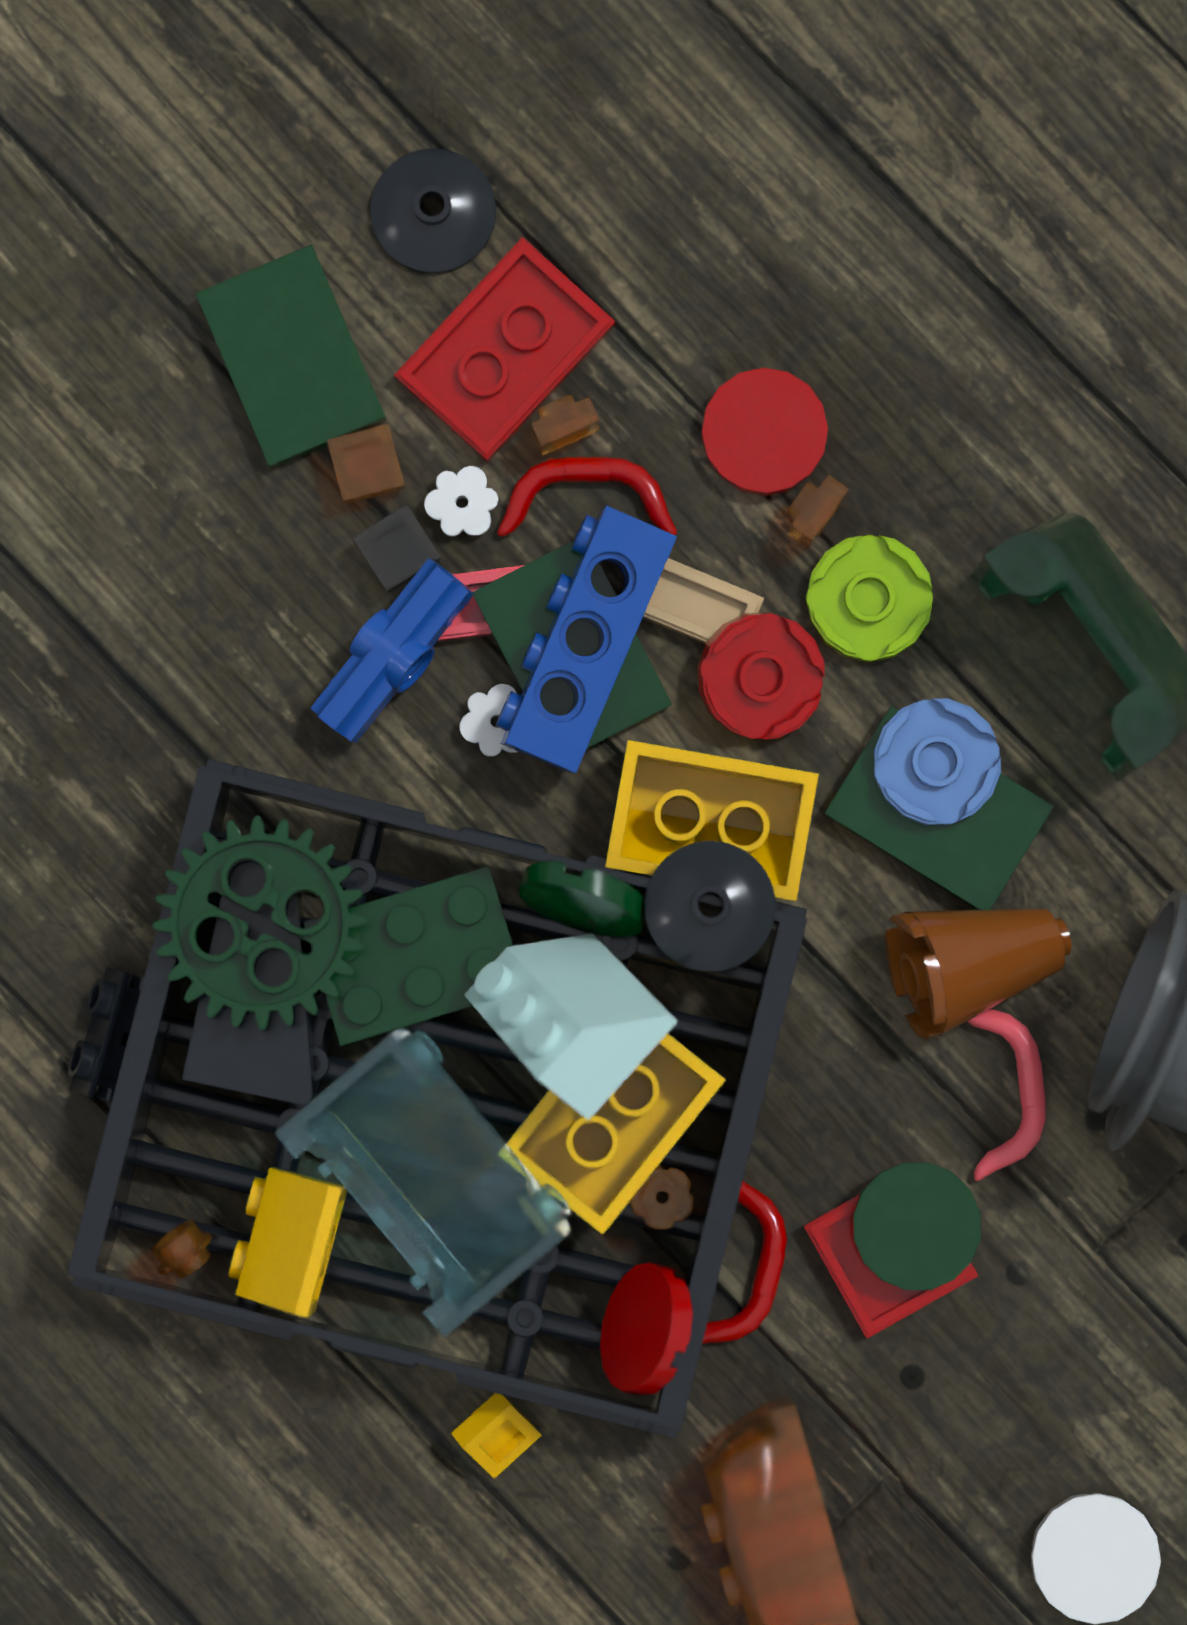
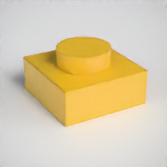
M494 1393L451 1433L459 1445L494 1479L542 1436L533 1423L505 1395Z

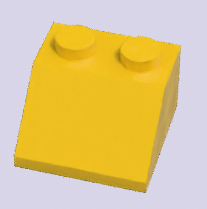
M276 1167L269 1168L267 1179L255 1177L245 1213L246 1215L256 1217L250 1242L238 1240L228 1276L229 1278L239 1280L235 1295L306 1318L314 1314L349 1187Z

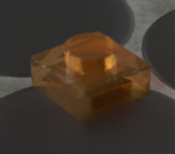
M572 395L557 399L539 409L538 414L541 419L531 423L532 435L542 456L600 430V419L590 398L588 397L575 403Z
M389 424L327 440L344 504L405 489Z
M829 474L819 488L808 482L787 511L789 515L795 518L788 535L809 549L846 499L849 489Z

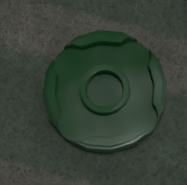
M556 860L538 861L526 867L519 887V896L529 907L545 917L593 934L611 937H632L641 933L646 918L645 900L636 889L622 880L592 868L590 870L583 868L581 877L565 874L567 864Z
M928 1162L900 1163L879 1172L861 1191L853 1213V1241L862 1262L880 1280L904 1290H932L955 1280L972 1262L981 1239V1213L971 1190L953 1172Z

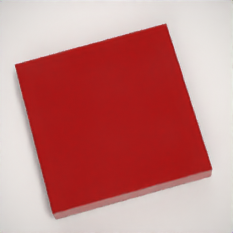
M860 1194L803 1225L866 1339L979 1276L972 1263H970L955 1280L932 1290H904L880 1280L862 1262L853 1241V1213Z

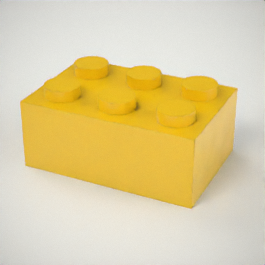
M667 1033L589 1121L549 1090L500 1153L601 1234H604L717 1092L725 1079Z

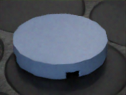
M949 698L921 700L900 709L882 728L873 751L874 778L883 799L902 817L925 826L952 825L974 815L992 796L1001 773V757L999 755V746L996 742L997 739L990 724L972 707Z

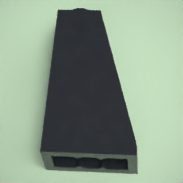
M243 861L236 864L228 877L230 889L236 895L242 897H252L258 894L264 888L266 882L264 869L252 861ZM301 892L292 896L285 910L286 917L295 927L305 929ZM221 895L219 909L245 921L250 928L247 935L250 940L257 941L263 933L269 934L306 955V941L276 926L271 921L273 910L270 907L263 906L262 910L256 914ZM216 918L209 951L210 955H221L228 951L233 944L234 929L226 920ZM276 949L261 953L256 959L254 966L257 980L263 985L270 987L284 984L290 978L293 970L290 957L283 951ZM205 993L199 997L182 1080L315 1107L317 1086L311 1013L301 1003L292 1006L294 1015L293 1025L287 1026L279 1011L270 1012L266 1030H260L256 1022L255 1012H246L238 1028L233 1027L231 1022L232 1008L226 1005L211 1019L206 1016L207 1006L211 997Z

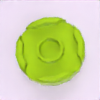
M872 535L846 538L826 551L811 573L806 596L810 623L823 643L845 658L865 662L893 658L912 646L929 622L933 601L929 572L917 554L894 538Z

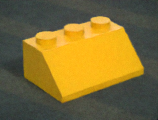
M628 740L605 868L652 876L667 856L683 846L701 841L725 842L743 849L761 864L772 883L775 898L797 901L819 774Z

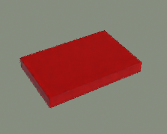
M522 237L394 374V377L488 463L613 329L615 320Z

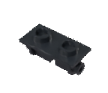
M106 967L103 979L99 978L93 984L87 1002V1014L92 1016L84 1041L79 1040L69 1061L68 1074L73 1078L70 1090L93 1098L96 1087L99 1085L96 1098L112 1102L126 1046L121 1045L124 1032L130 1034L144 980L143 977L132 975L128 987L127 983L130 973Z

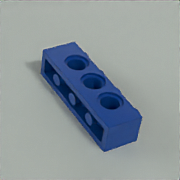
M607 505L600 510L597 519L586 514L571 550L581 554L572 578L565 574H560L546 606V609L556 613L547 636L537 632L534 634L521 664V668L531 671L522 694L519 695L510 691L498 717L496 727L505 730L500 744L566 773L574 774L577 772L677 536ZM599 562L613 563L623 574V588L615 597L602 596L592 586L591 573L594 566ZM573 621H587L598 632L599 643L594 653L590 656H579L573 653L567 646L566 631ZM550 679L565 681L573 691V705L564 715H553L542 706L540 692L543 685Z

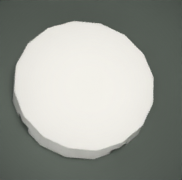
M1100 1493L1070 1496L1051 1508L1035 1529L1031 1551L1033 1578L1046 1600L1071 1619L1091 1624L1119 1621L1139 1609L1156 1586L1161 1565L1157 1536L1145 1516L1121 1498Z

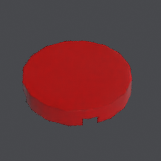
M759 368L738 373L717 389L705 409L701 437L706 459L722 479L741 492L769 496L791 491L812 474L824 455L828 425L823 404L807 383L787 371Z
M770 612L745 613L722 624L706 642L698 664V691L708 713L726 730L750 739H777L800 728L817 709L822 696L820 693L823 686L822 677L825 678L824 659L815 639L797 622Z
M650 1262L635 1265L620 1279L610 1296L602 1321L600 1351L602 1367L610 1384L622 1392L640 1396L656 1394L672 1380L678 1369L670 1367L675 1353H685L686 1347H688L693 1317L690 1292L685 1281L675 1277L673 1273L675 1270L667 1266Z

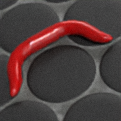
M565 457L549 459L531 467L517 481L497 534L498 536H507L513 533L525 520L536 494L545 486L556 482L610 481L623 483L639 495L649 520L657 528L673 535L677 534V529L668 512L659 483L644 467L622 458Z
M742 1181L737 1203L757 1218L763 1234L762 1248L755 1270L751 1293L745 1307L735 1316L707 1322L702 1344L738 1341L757 1330L770 1313L776 1297L786 1256L787 1234L784 1218L772 1199Z

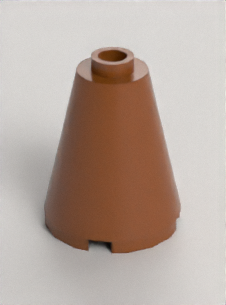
M1047 909L907 911L891 916L889 920L898 927L887 929L885 935L887 963L896 997L909 995L915 1012L904 1016L912 1030L918 1037L923 1039L939 1037L1061 971L1065 964V956L1070 955L1072 949L1070 934L1065 922L1061 918L1055 919Z

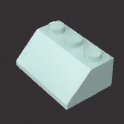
M593 934L507 947L495 961L487 964L479 972L475 983L464 994L535 1078L588 1121L678 1022Z

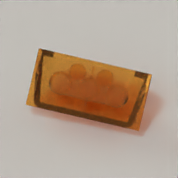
M790 1397L765 1403L728 1425L702 1454V1466L713 1502L702 1505L701 1509L711 1544L723 1540L725 1542L731 1565L719 1568L729 1607L742 1603L748 1625H859L796 1405Z

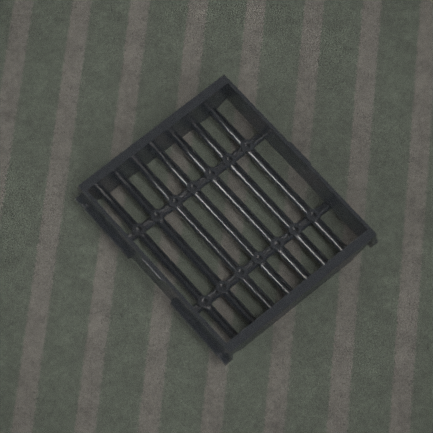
M208 759L206 767L199 766L172 869L186 874L190 868L181 853L183 848H187L199 856L207 852L203 842V832L208 831L219 843L228 840L227 831L222 829L231 789L360 822L351 860L348 862L331 858L327 864L331 870L350 865L352 868L350 875L340 885L343 887V890H362L363 897L355 903L348 905V908L365 904L368 893L388 897L431 884V882L375 869L385 828L530 865L538 861H562L563 864H567L565 874L580 877L583 868L588 870L591 868L627 883L636 889L643 899L652 877L650 875L605 868L606 858L591 855L585 862L549 854L545 846L467 826L460 828L458 831L426 822L423 812ZM170 880L166 894L175 895L178 887L171 883ZM210 893L208 895V902L219 908L221 895ZM705 893L698 900V907L717 912L723 911V901L715 893ZM499 900L507 928L553 940L593 934L561 924L545 917L531 907ZM776 901L773 926L776 927L765 966L744 962L734 968L717 972L696 971L676 963L650 937L638 934L632 937H611L593 934L626 968L628 960L632 959L758 991L750 1028L666 1008L678 1021L668 1032L669 1035L743 1053L734 1091L719 1088L702 1109L727 1116L719 1152L715 1153L675 1143L659 1163L661 1166L712 1178L703 1216L632 1198L615 1219V1221L696 1241L688 1277L675 1276L685 1281L690 1292L693 1311L691 1337L685 1353H675L670 1367L678 1369L672 1380L660 1389L656 1408L525 1375L535 1334L600 1350L602 1324L541 1309L550 1271L616 1287L620 1279L635 1265L557 1246L566 1208H570L523 1170L311 1117L313 1111L311 1106L288 1102L287 1109L282 1110L159 1079L168 1041L189 1046L194 1021L175 1016L184 979L173 982L169 981L168 974L180 962L177 956L159 957L156 950L172 941L170 933H163L157 930L67 1275L74 1276L72 1285L290 1340L296 1333L327 1340L333 1349L408 1368H415L418 1364L453 1372L456 1374L459 1384L676 1438L678 1430H681L808 919L805 918L807 909ZM162 907L159 920L171 918V910ZM304 917V922L312 920V918ZM319 990L313 995L318 1010L316 1015L313 1016L311 1014L317 1092L320 1080L515 1129H519L536 1108L327 1055L334 1023L325 994ZM436 1017L393 1030V1032L523 1064L494 1030L443 1017ZM152 1103L279 1135L272 1167L297 1173L304 1142L540 1201L541 1205L532 1239L351 1193L346 1195L341 1218L525 1264L516 1302L330 1255L324 1278L325 1281L509 1327L500 1368L262 1308L263 1304L238 1296L237 1301L106 1269L119 1228L230 1257L234 1255L238 1240L250 1242L251 1235L127 1204L136 1166L249 1195L255 1177L267 1179L268 1172L143 1141Z

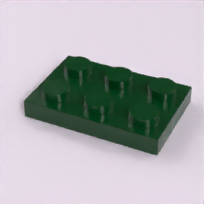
M489 866L348 908V913L367 917V924L349 929L348 936L364 944L363 951L344 952L342 957L354 969L353 977L334 973L330 980L335 985L339 996L335 999L325 994L340 1046L473 1006L464 994L472 987L477 975L487 964L495 961L507 947L513 946ZM322 917L303 922L305 928L317 925Z

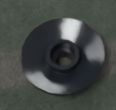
M431 148L408 153L397 159L384 171L372 194L370 215L372 227L379 244L394 261L416 272L440 274L465 266L482 252L494 229L496 203L492 187L478 166L456 152ZM429 196H437L445 204L443 211L436 216L425 215L420 209L422 201Z
M695 842L671 853L653 873L645 896L646 922L655 943L670 959L696 971H724L746 962L763 946L771 932L775 919V894L766 871L749 853L725 842ZM705 893L719 895L724 904L723 911L720 915L713 918L704 916L698 909L699 898Z

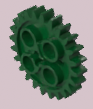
M260 816L254 817L250 835L244 836L241 835L233 820L227 821L228 840L219 843L208 831L203 832L202 837L207 852L199 856L195 852L183 848L181 853L184 860L190 866L186 874L174 870H167L165 873L171 883L178 887L176 894L156 895L155 899L157 903L171 910V918L154 922L153 929L163 933H170L172 937L171 942L156 950L159 957L177 956L180 962L168 974L169 981L173 982L189 977L193 983L187 990L184 999L190 1003L204 993L211 997L206 1016L211 1019L220 1012L224 1005L231 1007L232 1026L236 1028L242 1023L246 1012H255L256 1022L260 1030H266L270 1012L279 1011L286 1025L291 1026L293 1025L294 1018L292 1006L299 1003L313 1016L316 1015L318 1010L313 995L320 990L327 996L336 999L339 993L330 980L332 975L337 973L353 977L355 973L354 969L342 959L344 952H361L364 949V944L349 937L348 934L349 929L367 924V917L348 913L347 907L363 897L362 890H343L340 885L352 872L351 866L346 865L331 870L327 864L334 854L335 846L330 844L314 853L310 850L313 840V830L310 828L303 832L297 841L288 839L289 826L286 819L280 821L274 835L265 834ZM243 861H252L259 864L266 873L264 888L252 897L236 895L228 884L230 871L236 864ZM216 892L256 914L262 910L263 906L270 907L273 910L271 921L279 928L309 942L313 946L312 952L308 955L302 954L269 934L264 933L259 936L257 941L250 940L247 937L250 929L247 923L208 902V895ZM301 892L315 894L324 905L322 919L311 928L302 929L295 927L286 917L285 909L288 901L292 896ZM219 918L226 920L234 929L233 944L228 951L221 955L206 954L197 944L198 930L209 919ZM276 949L283 951L290 957L293 970L290 978L284 984L270 987L263 985L257 980L254 966L256 959L261 953Z

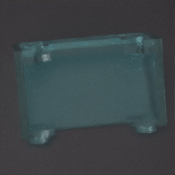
M397 1029L276 1131L275 1135L295 1159L306 1150H309L316 1157H322L325 1160L317 1170L324 1178L334 1173L417 1273L410 1279L416 1289L419 1290L426 1283L430 1287L429 1293L434 1302L423 1313L445 1338L569 1234L570 1227L566 1218L571 1215V1209L563 1196L548 1183H545L543 1186L540 1185L440 1065L443 1061V1056L436 1044L420 1030L411 1034L405 1029Z

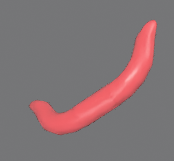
M989 1009L967 1022L973 1027L1001 1035L1014 1050L1017 1062L1016 1068L1022 1120L1019 1129L1011 1139L988 1151L976 1165L974 1170L975 1181H981L997 1170L1025 1158L1040 1141L1046 1122V1096L1038 1045L1024 1024L1009 1013Z

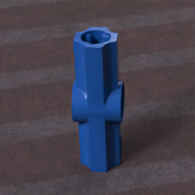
M428 558L389 609H382L374 614L360 629L350 646L349 651L352 656L337 675L333 677L326 689L311 706V709L334 731L344 736L350 742L357 743L397 692L402 693L409 689L425 672L435 654L434 644L452 624L460 611L468 604L474 593L454 575L434 560Z

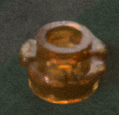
M657 1166L630 1200L633 1212L637 1216H642L647 1226L657 1230L669 1229L677 1220L684 1221L690 1215L694 1205V1198L689 1194L690 1180L677 1168L663 1170L661 1166ZM659 1191H665L668 1194V1201L664 1204L658 1203L656 1200V1194Z
M191 1219L181 1223L164 1235L151 1249V1252L161 1264L157 1269L159 1274L166 1275L174 1271L179 1278H184L200 1268L211 1256L206 1249L212 1239L208 1231L202 1232Z

